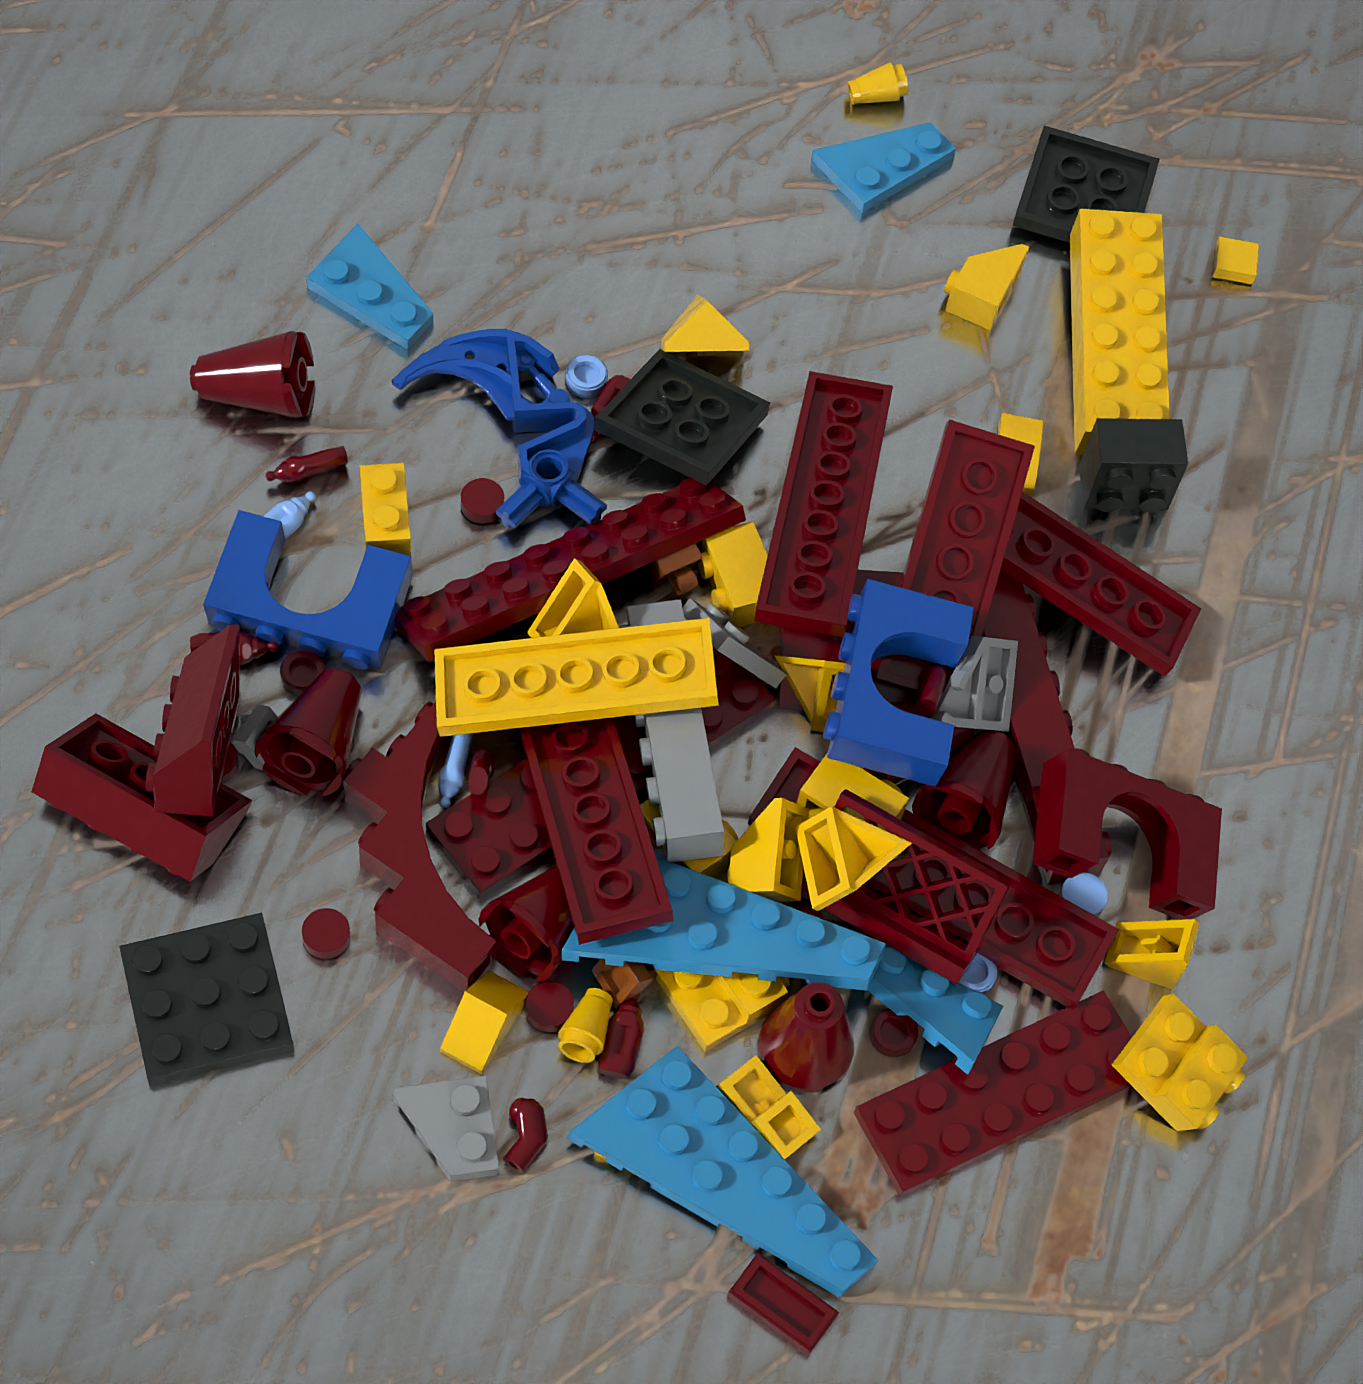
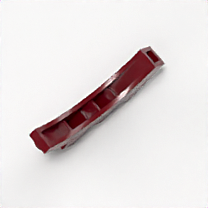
M435 701L434 704L428 702L422 707L415 719V726L406 736L401 734L392 742L386 756L372 747L363 759L356 758L346 769L343 779L344 794L347 803L375 821L368 825L359 838L360 866L392 887L385 890L375 904L376 932L464 993L486 973L496 960L497 941L469 919L446 890L430 858L423 831L422 807L427 780L441 747L449 737L439 736Z

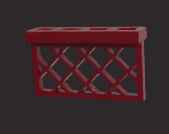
M843 790L834 806L835 808L845 812L846 808L849 807L863 815L865 822L876 827L879 824L883 826L881 829L889 833H895L912 844L908 846L910 854L895 857L881 869L884 871L891 892L878 895L869 890L865 882L856 891L823 909L957 984L970 968L977 954V949L1012 881L849 790ZM936 856L944 860L952 877L931 882L923 859ZM913 862L921 885L901 889L893 867ZM803 871L801 896L811 901L805 872ZM979 880L994 888L995 892L990 902L973 905L965 883ZM955 885L963 908L942 913L934 890ZM925 893L932 915L923 918L913 915L909 912L905 897ZM984 912L979 922L976 914ZM966 916L973 934L968 945L951 936L946 921Z

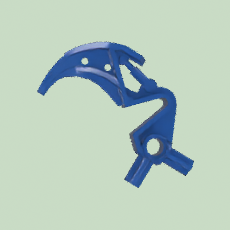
M486 329L460 334L443 341L438 346L421 354L392 379V385L402 390L412 381L428 374L456 375L473 382L483 389L497 405L507 421L513 420L514 433L550 431L518 446L520 488L496 510V515L502 519V524L507 528L511 526L516 528L539 505L544 507L558 506L562 503L590 525L601 519V514L607 509V504L577 483L594 435L595 421L593 415L580 404L570 402L568 393L563 389H557L549 379L560 370L554 354L536 340L508 329ZM467 355H473L474 358H473V359H467L466 356H467ZM518 371L528 372L533 377V383L546 397L542 403L531 402L520 394ZM551 476L554 479H545L543 477Z

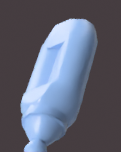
M308 491L305 497H293L290 500L282 501L267 512L264 517L282 521L286 540L300 528L304 521V516L308 514L309 504L315 500L316 495L312 491Z
M474 733L452 736L445 765L439 773L438 788L442 796L439 803L443 808H448L451 805L450 799L458 794L464 785V771Z

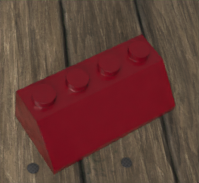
M230 624L184 658L180 676H172L170 685V702L172 704L164 705L162 716V730L165 733H157L154 760L157 763H149L146 774V791L154 792L155 812L213 817L241 699L240 625Z
M97 713L45 746L32 793L48 801L54 808L64 810L87 823L93 830L103 832L126 845L132 852L149 858L165 867L171 874L182 877L189 882L216 861L252 803V800L220 783L213 817L155 812L154 792L146 791L149 763H157L154 760V745Z

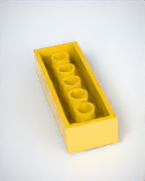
M1079 209L1071 230L1070 269L1075 455H1083L1096 418L1170 419L1162 214Z

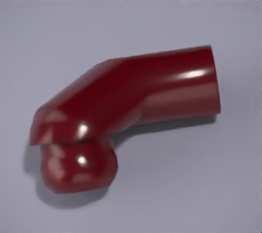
M521 1097L516 1099L509 1109V1116L517 1124L519 1138L503 1157L505 1163L518 1173L524 1172L548 1139L544 1108L535 1099Z

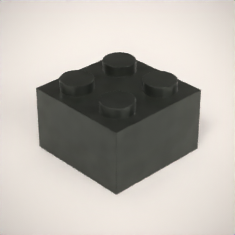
M1096 418L1079 463L1084 509H1099L1105 512H1112L1118 509H1141L1145 512L1168 510L1188 466L1182 419Z

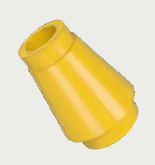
M888 62L855 78V80L847 81L848 92L853 105L900 101L901 96L908 95L909 93L906 74L901 63L892 65L891 62Z
M589 988L559 1030L558 1037L560 1042L558 1047L566 1057L577 1062L590 1063L594 1061L596 1055L603 1052L611 1005L613 1003V998L606 991L598 988Z

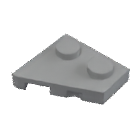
M691 598L683 606L684 617L687 620L710 618L713 647L717 651L774 688L778 687L787 674L748 642L750 636L729 621L731 619L729 615L711 602L706 607H703Z
M971 636L968 646L948 681L937 708L930 719L955 725L954 727L1009 732L1018 641Z
M486 1075L392 1088L394 1103L398 1108L401 1107L415 1127L416 1134L425 1147L429 1148L434 1154L437 1164L450 1182L499 1175L500 1169Z

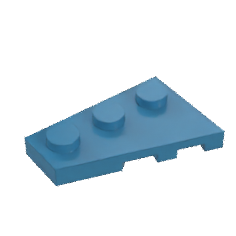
M930 122L813 150L811 160L861 213H864L954 159L956 147Z
M359 224L306 277L307 288L406 350H409L433 324V312Z
M886 944L884 954L867 989L897 1016L908 1015L925 1030L922 1037L934 1047L941 1043L958 1057L955 1065L967 1075L1004 1007L984 994L976 992L959 982L957 984L951 982Z

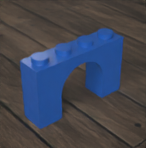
M238 510L203 603L208 623H211L219 631H222L230 624L240 625L241 632L258 636V638L263 639L267 643L271 641L276 642L278 646L281 643H285L320 657L329 655L340 658L346 665L356 669H367L369 666L381 670L396 626V615L400 607L403 606L413 577L411 556L367 545L352 590L340 604L321 613H297L280 605L269 592L270 582L286 541L282 521Z
M867 579L860 595L852 594L847 617L848 621L853 622L851 633L845 632L838 659L845 661L843 672H837L831 691V699L838 700L836 712H829L823 733V738L830 740L827 758L931 786L937 785L948 766L955 725L911 714L891 705L875 687L870 666L874 661L885 656L906 655L955 668L968 646L974 607Z

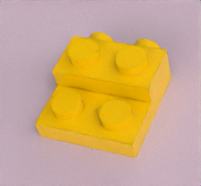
M655 969L658 974L656 980L704 1052L709 1051L767 1017L775 1008L787 1000L789 993L786 989L790 986L788 977L777 976L775 982L758 980V974L732 972L731 977Z
M1173 993L1163 995L1112 1063V1066L1176 1131L1204 1129L1214 1122L1220 1113V1109L1215 1105L1223 1093L1227 1094L1234 1091L1244 1081L1246 1074L1241 1068L1249 1057L1217 1024L1205 1026Z

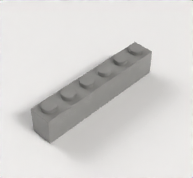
M681 599L627 606L628 624L620 625V628L685 621ZM701 708L634 715L636 728L644 727L646 738L639 739L642 766L651 765L653 777L646 778L649 806L658 805L660 817L652 819L656 846L665 845L668 863L724 856V828Z

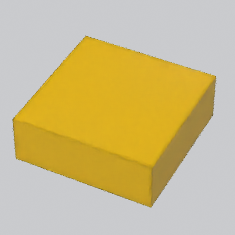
M1219 236L1215 246L1213 277L1253 284L1257 275L1259 244Z

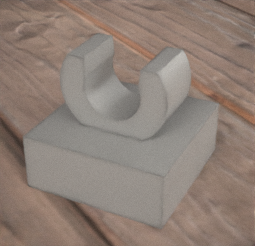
M259 704L255 706L250 715H244L240 719L243 725L236 735L232 734L230 743L235 746L239 753L245 755L255 769L263 770L262 767L265 761L261 754L256 758L255 746L261 733L278 716L271 707Z

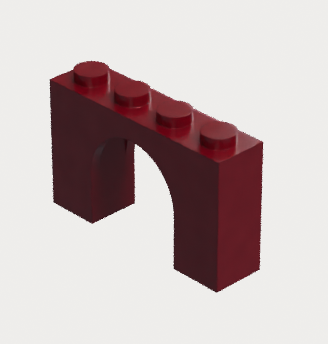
M1067 748L1043 763L1032 864L1069 878H1073L1098 865L1104 812L1107 807L1113 808L1132 818L1148 840L1152 854L1150 909L1179 920L1194 919L1215 909L1222 808L1204 802L1200 796L1184 794L1169 788L1160 780L1147 779L1129 772L1125 766L1109 764L1094 758L1082 749Z

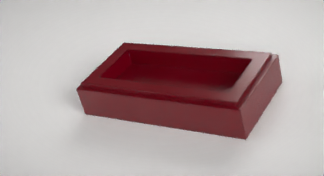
M758 1252L727 1295L728 1298L808 1357L839 1314L836 1309Z

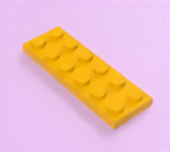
M710 618L434 649L436 717L440 737L719 706Z

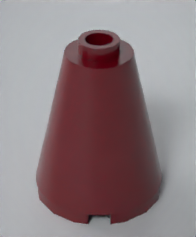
M289 331L199 356L196 365H192L190 369L191 387L204 400L292 418L308 416L313 406L315 380L308 381L307 366H314L310 342L305 333Z
M343 669L324 670L261 733L255 746V756L257 758L261 754L265 761L262 767L263 771L280 786L297 794L307 796L311 789L324 790L321 796H326L336 791L341 785L346 773L362 695L360 684L350 672Z
M979 731L949 760L948 766L936 786L924 784L918 790L912 803L913 814L977 850L987 846L988 850L992 848L1002 830L1016 759L1015 744L1001 731Z
M557 866L490 901L481 910L478 919L480 927L486 922L489 935L497 941V959L513 973L524 977L528 972L538 975L535 980L538 982L550 978L558 970L563 961L562 948L574 929Z
M819 982L808 984L775 1008L765 1019L759 1034L758 1052L761 1060H763L771 1075L779 1084L793 1091L816 1092L840 1080L849 1068L854 1054V1038L842 997L832 986Z

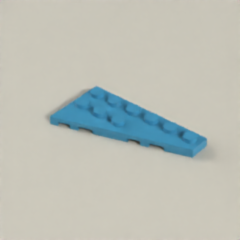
M656 856L672 907L674 921L580 945L575 929H573L562 948V960L579 962V957L606 959L605 965L624 966V961L649 963L656 970L731 977L732 972L758 974V980L776 982L777 976L804 979L808 984L819 982L835 988L867 991L884 954L886 943L678 864L668 863L667 860Z
M678 1046L673 1048L568 1134L567 1140L581 1148L585 1145L607 1158V1163L621 1171L623 1168L649 1182L650 1188L715 1226L718 1227L721 1224L742 1236V1241L757 1250L761 1247L785 1261L789 1269L839 1298L871 1271L878 1262V1259Z

